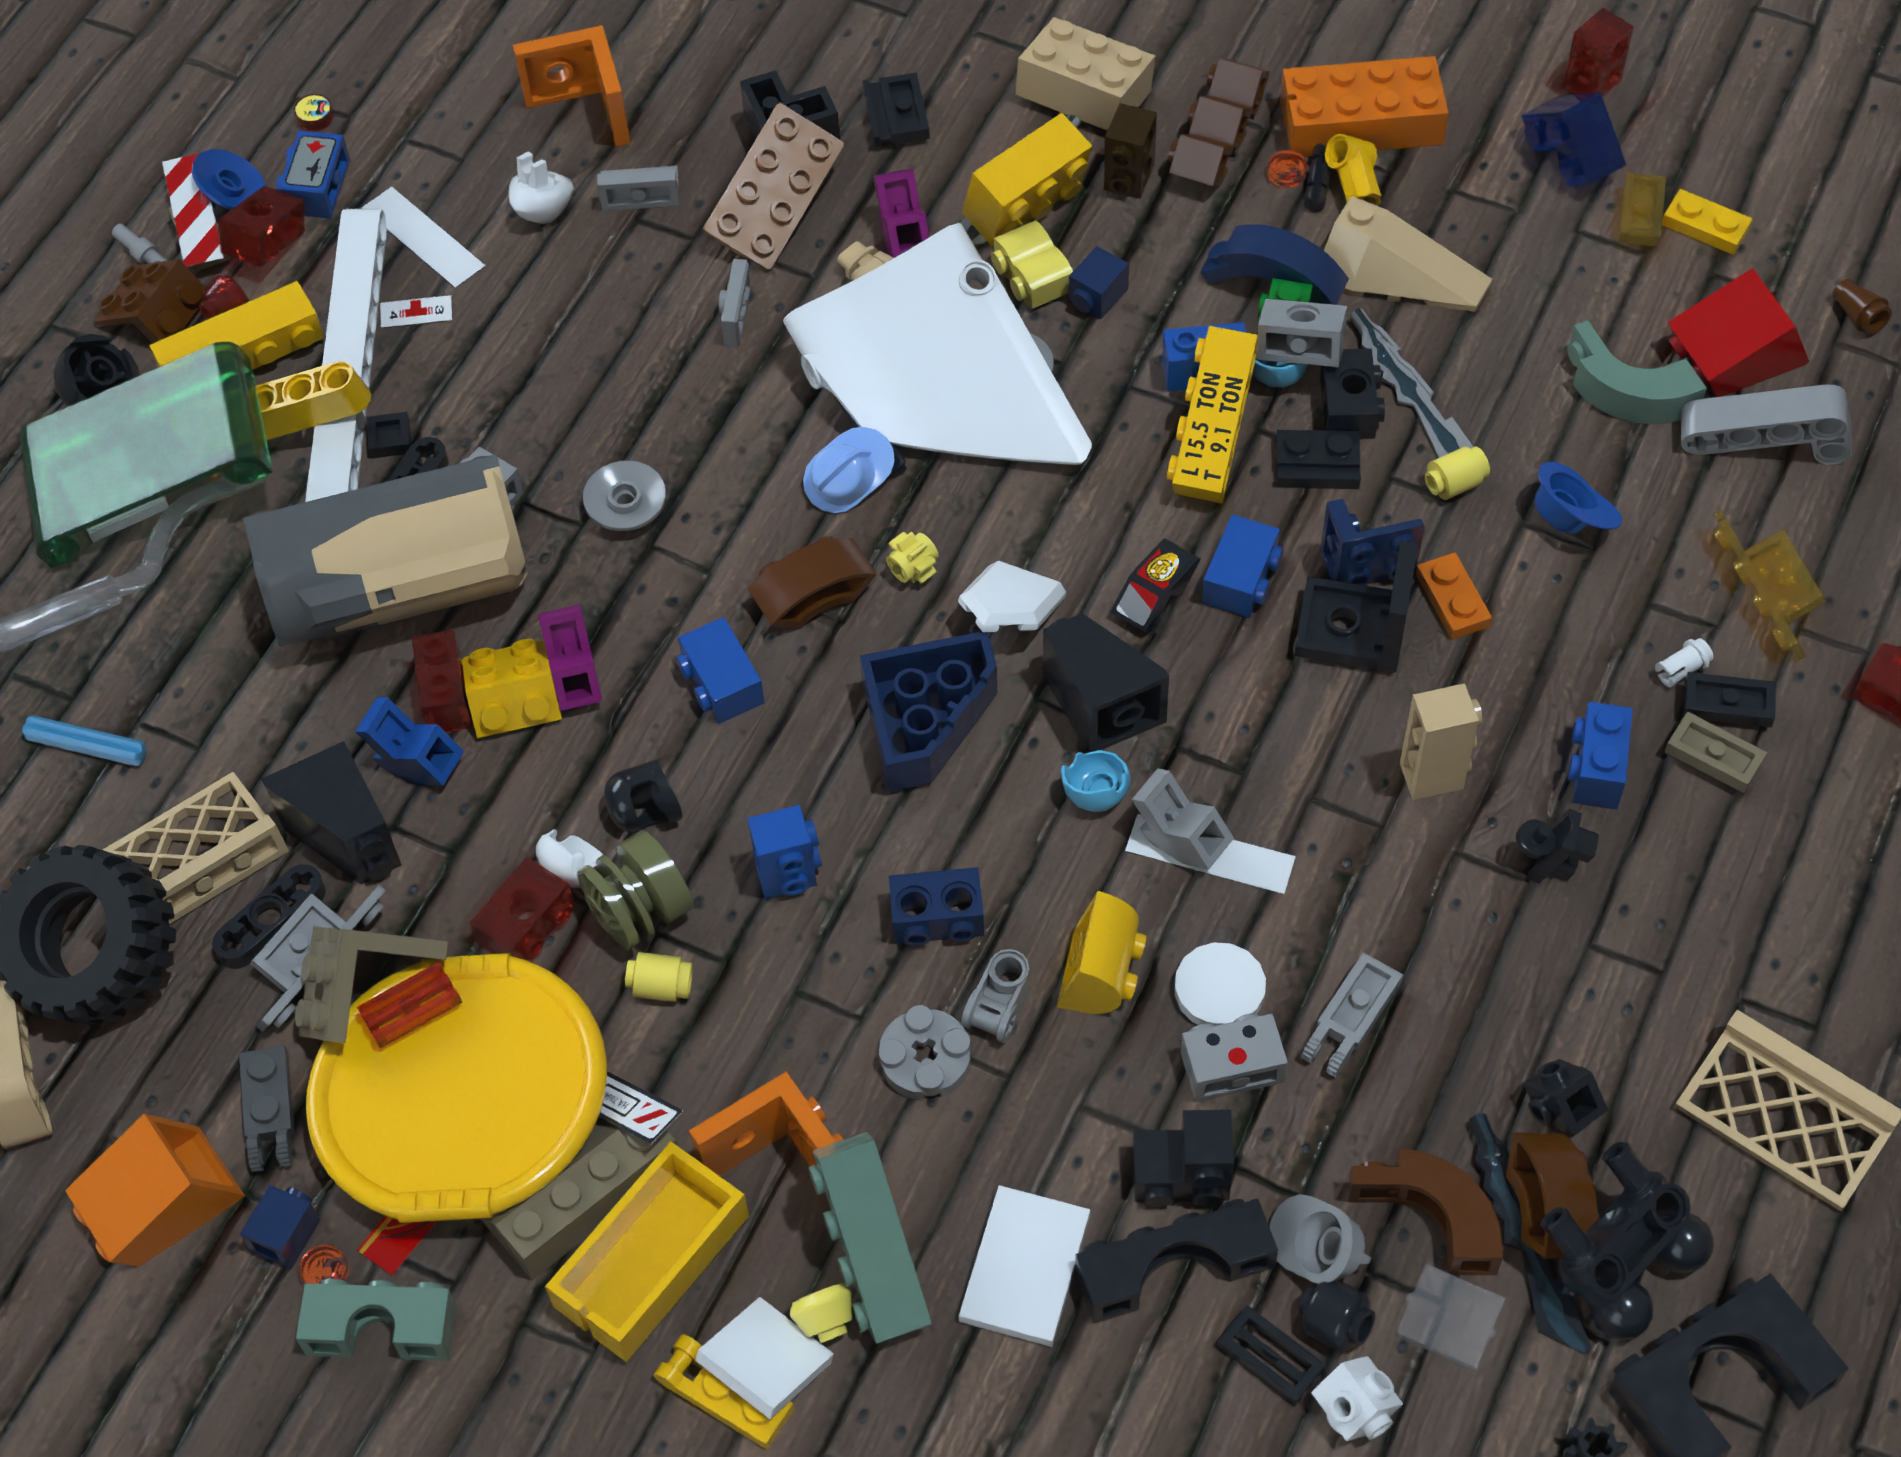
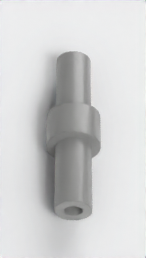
M121 223L113 228L112 236L130 250V255L140 264L167 261L158 253V248L147 238H139Z

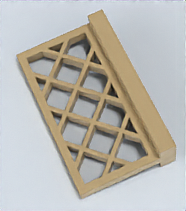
M231 772L103 849L104 851L130 858L133 862L139 864H150L149 870L152 872V879L159 880L166 890V896L162 900L172 903L175 917L169 920V924L289 852L274 821L269 815L264 813L234 772ZM234 789L237 793L232 807L215 806L217 799ZM199 816L194 830L177 829L179 821L184 818ZM210 817L228 818L223 832L205 831ZM239 819L257 820L243 830L234 832ZM149 839L160 840L155 853L138 852L140 845ZM172 840L189 841L184 855L167 854ZM201 842L218 843V845L200 856H196ZM162 865L180 866L162 879H157Z
M1736 1010L1728 1022L1725 1031L1675 1104L1676 1109L1841 1212L1901 1120L1900 1108L1739 1010ZM1727 1046L1745 1056L1749 1072L1723 1076L1719 1057ZM1754 1062L1764 1069L1756 1070ZM1714 1068L1716 1077L1705 1079L1711 1069ZM1776 1075L1786 1081L1790 1097L1764 1102L1758 1078ZM1751 1080L1757 1103L1731 1108L1725 1084ZM1718 1086L1724 1109L1706 1112L1690 1101L1698 1089ZM1796 1088L1805 1093V1095L1798 1096ZM1818 1101L1828 1107L1832 1123L1806 1128L1800 1104ZM1793 1106L1799 1129L1773 1133L1767 1110ZM1759 1111L1765 1135L1747 1138L1739 1133L1734 1116ZM1838 1114L1846 1118L1847 1121L1840 1122ZM1726 1117L1728 1125L1718 1119ZM1860 1127L1876 1137L1875 1142L1868 1151L1849 1154L1842 1130ZM1834 1131L1841 1155L1815 1160L1809 1136ZM1801 1137L1807 1161L1789 1164L1779 1158L1775 1142ZM1768 1143L1770 1151L1760 1146V1144ZM1862 1160L1854 1172L1851 1162ZM1843 1163L1848 1183L1840 1195L1821 1184L1817 1168ZM1810 1169L1811 1177L1803 1173L1802 1170Z

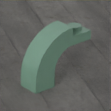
M1589 320L1573 326L1570 343L1567 346L1569 359L1577 367L1573 386L1585 400L1599 410L1630 422L1663 424L1681 420V408L1689 401L1704 399L1707 388L1687 359L1654 369L1632 367L1619 361L1610 353Z

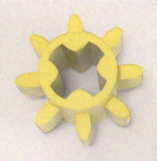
M902 532L888 543L893 551L889 553L886 562L891 572L901 582L906 583L911 580L912 583H915L918 580L922 584L937 572L932 565L936 563L939 554L933 542L925 534L918 533L914 535L913 532H910L907 535L905 532Z

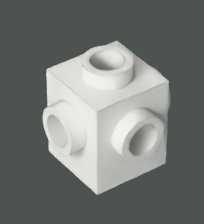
M1368 1356L1342 1362L1311 1392L1326 1412L1327 1420L1331 1427L1341 1434L1346 1441L1367 1436L1369 1440L1380 1436L1393 1424L1390 1416L1403 1405L1394 1392V1386L1389 1377L1378 1370Z

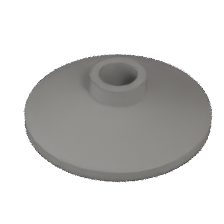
M618 461L600 468L589 478L583 491V503L588 516L596 524L614 531H629L647 525L659 515L666 500L665 484L661 476L652 467L637 461Z

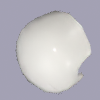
M552 830L546 835L541 836L536 844L537 860L545 874L555 883L572 888H581L577 877V872L580 869L589 865L598 872L596 860L604 854L580 837L572 835L562 842H557V830Z

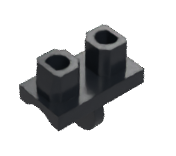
M1569 808L1551 826L1541 820L1532 819L1527 820L1518 828L1516 842L1519 849L1530 858L1536 859L1535 866L1528 872V880L1540 883L1551 874L1567 881L1575 874L1579 860L1588 863L1594 858L1599 834L1580 827L1582 813Z

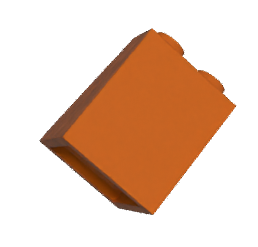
M145 1113L65 1190L75 1206L73 1208L75 1216L90 1229L97 1240L96 1249L99 1254L110 1263L138 1267L223 1213L245 1196L199 1126Z

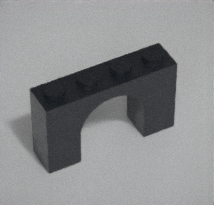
M1771 1273L1758 1282H1755L1752 1277L1746 1279L1730 1292L1729 1296L1731 1299L1720 1307H1717L1714 1302L1708 1304L1691 1318L1693 1323L1691 1326L1680 1333L1676 1328L1670 1329L1652 1344L1655 1350L1642 1358L1635 1353L1623 1360L1613 1370L1616 1376L1609 1388V1394L1658 1457H1726L1732 1448L1696 1402L1690 1389L1688 1379L1689 1364L1703 1353L1718 1349H1729L1753 1357L1766 1368L1799 1410H1802L1836 1387L1849 1369Z

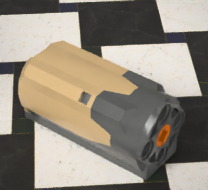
M497 454L243 518L257 582L279 647L309 639H328L510 592L520 587L528 574Z

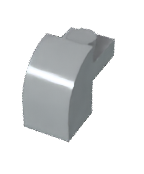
M1157 768L1132 798L1133 803L1145 820V823L1140 828L1142 833L1154 846L1185 865L1209 870L1234 839L1216 808L1189 802L1169 770Z

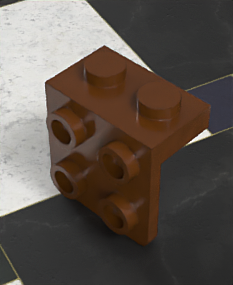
M180 259L162 262L155 261L141 265L133 264L120 275L119 280L121 282L114 292L107 295L99 303V312L93 321L99 327L133 323L153 344L182 331L210 292Z

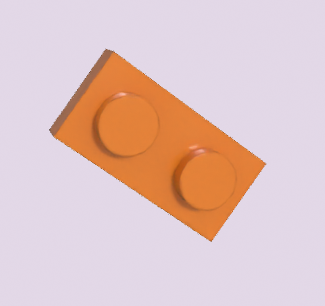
M1456 552L1417 565L1415 575L1451 640L1491 626L1492 616Z

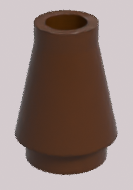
M1850 279L1841 281L1833 290V298L1839 302L1858 331L1874 334L1882 330L1889 322L1892 310L1888 307L1887 299L1855 284Z

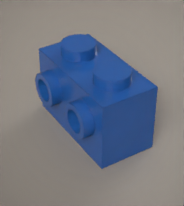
M1588 701L1584 718L1576 717L1572 743L1579 744L1578 755L1572 754L1568 773V781H1575L1573 803L1614 810L1618 809L1626 784L1633 708Z
M800 805L747 818L754 861L765 899L783 894L798 895L810 887L817 886L815 869L822 867L817 847L819 840L813 819L804 820Z

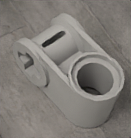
M1005 949L993 955L977 988L972 992L965 1006L961 1019V1025L964 1028L969 1029L974 1026L996 1035L998 1042L1003 1044L1007 1042L1030 991L1029 964L1022 953L1017 950ZM1008 972L1016 973L1020 976L1013 982H1004L999 979L1002 974Z

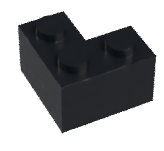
M776 70L740 81L743 111L755 138L758 137L776 105L782 103L840 140L838 112L825 86L789 97Z
M1231 1109L1183 1110L1181 1130H1134L1133 1174L1135 1202H1145L1153 1207L1168 1206L1174 1201H1193L1194 1204L1199 1206H1213L1221 1201L1230 1200L1234 1169Z

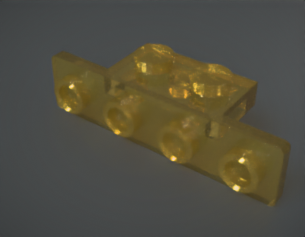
M1721 510L1715 512L1714 516L1720 527L1713 531L1725 552L1732 548L1736 552L1739 559L1732 564L1745 585L1751 581L1754 583L1758 593L1751 597L1764 619L1772 615L1778 626L1771 630L1783 652L1792 649L1798 660L1803 659L1807 655L1788 623L1824 604L1826 600L1783 529L1745 550Z

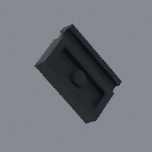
M917 73L879 78L880 82L876 83L862 80L875 147H880L881 142L891 141L892 145L930 139L929 125Z
M1277 430L1276 487L1360 489L1359 431Z

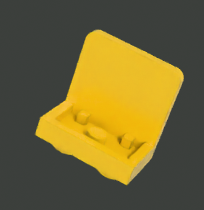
M522 639L516 641L510 647L496 650L481 648L471 652L469 656L462 659L465 691L477 738L562 720L544 640Z

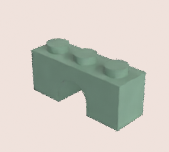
M332 1278L324 1279L320 1284L305 1283L296 1340L306 1356L354 1357L356 1340L361 1331L372 1323L383 1321L395 1325L393 1344L401 1359L449 1361L457 1305L449 1288L434 1282H420L416 1284V1287H397L396 1284L384 1280L370 1281L368 1286L349 1285L346 1281Z

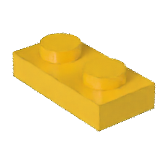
M1679 189L1666 210L1661 225L1734 255L1750 230L1753 218Z

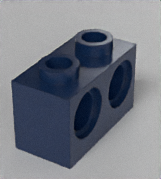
M978 867L889 875L895 944L905 943L909 946H921L936 940L950 939L955 942H965L974 937L984 936V914ZM957 904H963L969 907L963 911H954L950 909L952 906ZM913 908L924 911L919 915H908L905 913Z

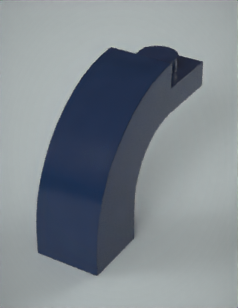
M1256 224L1236 226L1229 241H1221L1214 244L1200 272L1208 283L1241 276H1253L1270 282L1275 278L1313 285L1311 303L1337 305L1349 280L1336 261L1311 241L1281 228Z

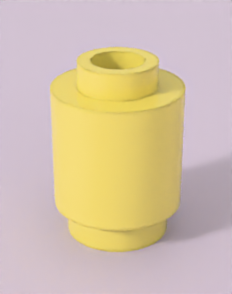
M1464 446L1429 462L1427 473H1425V482L1433 495H1438L1441 499L1448 500L1481 485L1484 478L1490 475V465L1486 455L1479 447L1469 448Z
M638 952L636 961L628 960L625 987L633 988V997L669 1002H677L678 998L689 999L693 963L682 962V957Z

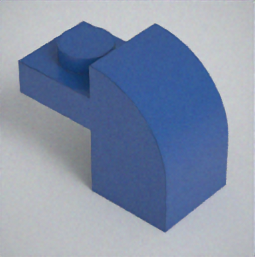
M388 697L376 698L355 731L376 752L372 758L376 763L390 773L418 785L443 786L464 753V750L437 724H414Z

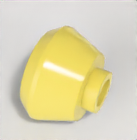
M843 1283L802 1297L792 1302L789 1313L790 1317L808 1338L817 1334L820 1343L847 1333L844 1323L853 1320L852 1290Z

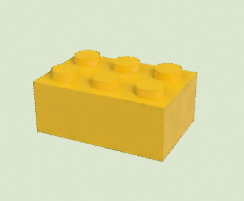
M1060 113L972 173L962 214L991 246H994V238L1023 226L1033 218L1036 221L1042 219L1049 213L1056 202L1062 198L1067 201L1079 192L1082 187L1081 180L1083 174L1089 166L1087 162L1092 145L1067 117Z

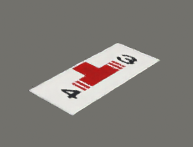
M451 295L380 303L381 328L452 320Z

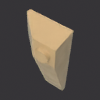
M1351 196L1335 221L1324 249L1349 278L1343 291L1344 294L1349 296L1363 297L1364 292L1388 295V301L1400 302L1401 297L1424 300L1428 306L1475 312L1492 285L1493 280L1390 211Z

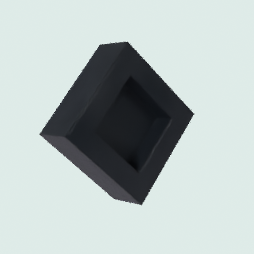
M408 412L367 417L368 449L371 459L406 454L412 445Z

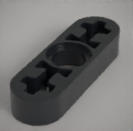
M306 864L290 868L215 933L212 941L213 949L219 961L225 967L231 969H239L249 965L311 893L322 902L325 897L326 887L319 871L315 867ZM299 883H303L306 886L310 884L312 888L305 892L302 889L297 890L296 885ZM282 896H285L288 902L291 901L293 906L288 908ZM278 908L282 911L280 918L271 925L258 923V917L265 909ZM248 925L252 926L254 932L258 935L257 937H254L251 931H247L246 927ZM234 941L238 944L242 942L243 947L237 951L234 948L229 949L227 945Z

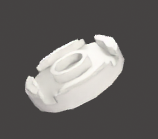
M1213 942L1195 948L1183 958L1176 971L1174 995L1180 1010L1191 1022L1197 1025L1210 1023L1217 1026L1231 1023L1238 1017L1246 1014H1258L1265 998L1266 977L1260 963L1247 950L1229 943Z

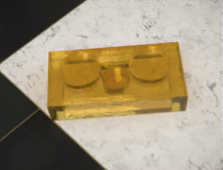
M1626 172L1618 242L1658 247L1661 237L1666 177Z

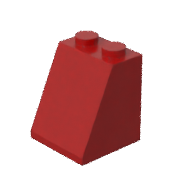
M1753 268L1667 322L1674 337L1668 340L1680 360L1686 357L1689 358L1694 365L1692 368L1705 387L1708 386L1715 397L1728 395L1809 363L1796 326Z

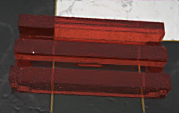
M437 962L356 1008L379 1048H382L463 1002L449 977L445 974L441 964ZM445 991L443 995L435 998L434 1000L428 1002L423 1006H420L421 1003ZM402 1014L405 1015V1016L401 1017L400 1019L394 1021L393 1023H391V1024L385 1026L384 1028L379 1029L380 1026H382V1025H384L385 1023H387V1022L393 1020L394 1018H396V1017H398V1016H400V1015H402Z

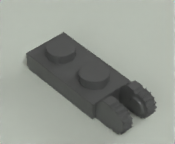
M285 1045L239 1053L244 1137L246 1138L251 1172L264 1170L265 1157L262 1141L276 1139V1157L281 1168L292 1166L291 1136H295L288 1051Z

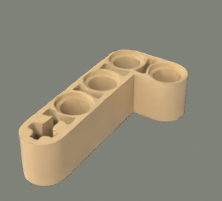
M0 980V1143L4 1149H9L52 1135V1125L45 1102L35 1084L26 1009L22 1008L20 1001L13 1000L5 992L4 985L7 982Z

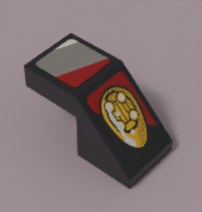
M1163 538L1129 575L1110 612L1145 633H1151L1170 596H1182L1201 558L1167 538Z

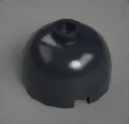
M87 334L75 338L62 351L53 371L55 389L61 401L72 411L86 417L103 418L117 413L133 398L140 384L139 369L132 355L125 348L120 351L116 346L110 344L112 339L103 335Z

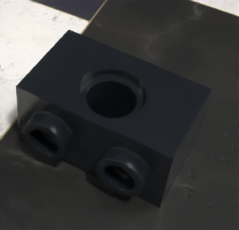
M1372 348L1343 349L1339 367H1320L1325 431H1359L1360 439H1375L1377 422H1384L1385 419L1384 398L1377 397L1376 389L1381 388L1380 365H1373Z

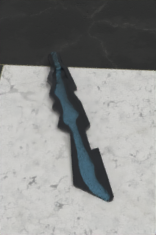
M1485 1113L1477 1114L1469 1119L1478 1145L1475 1164L1485 1175L1483 1191L1493 1202L1492 1207L1496 1216L1504 1222L1503 1243L1522 1253L1538 1332L1582 1354H1588L1591 1351V1344L1570 1291L1565 1287L1561 1276L1554 1279L1547 1259L1521 1241L1522 1217L1520 1203L1514 1187L1505 1178L1509 1153L1503 1141L1494 1134Z

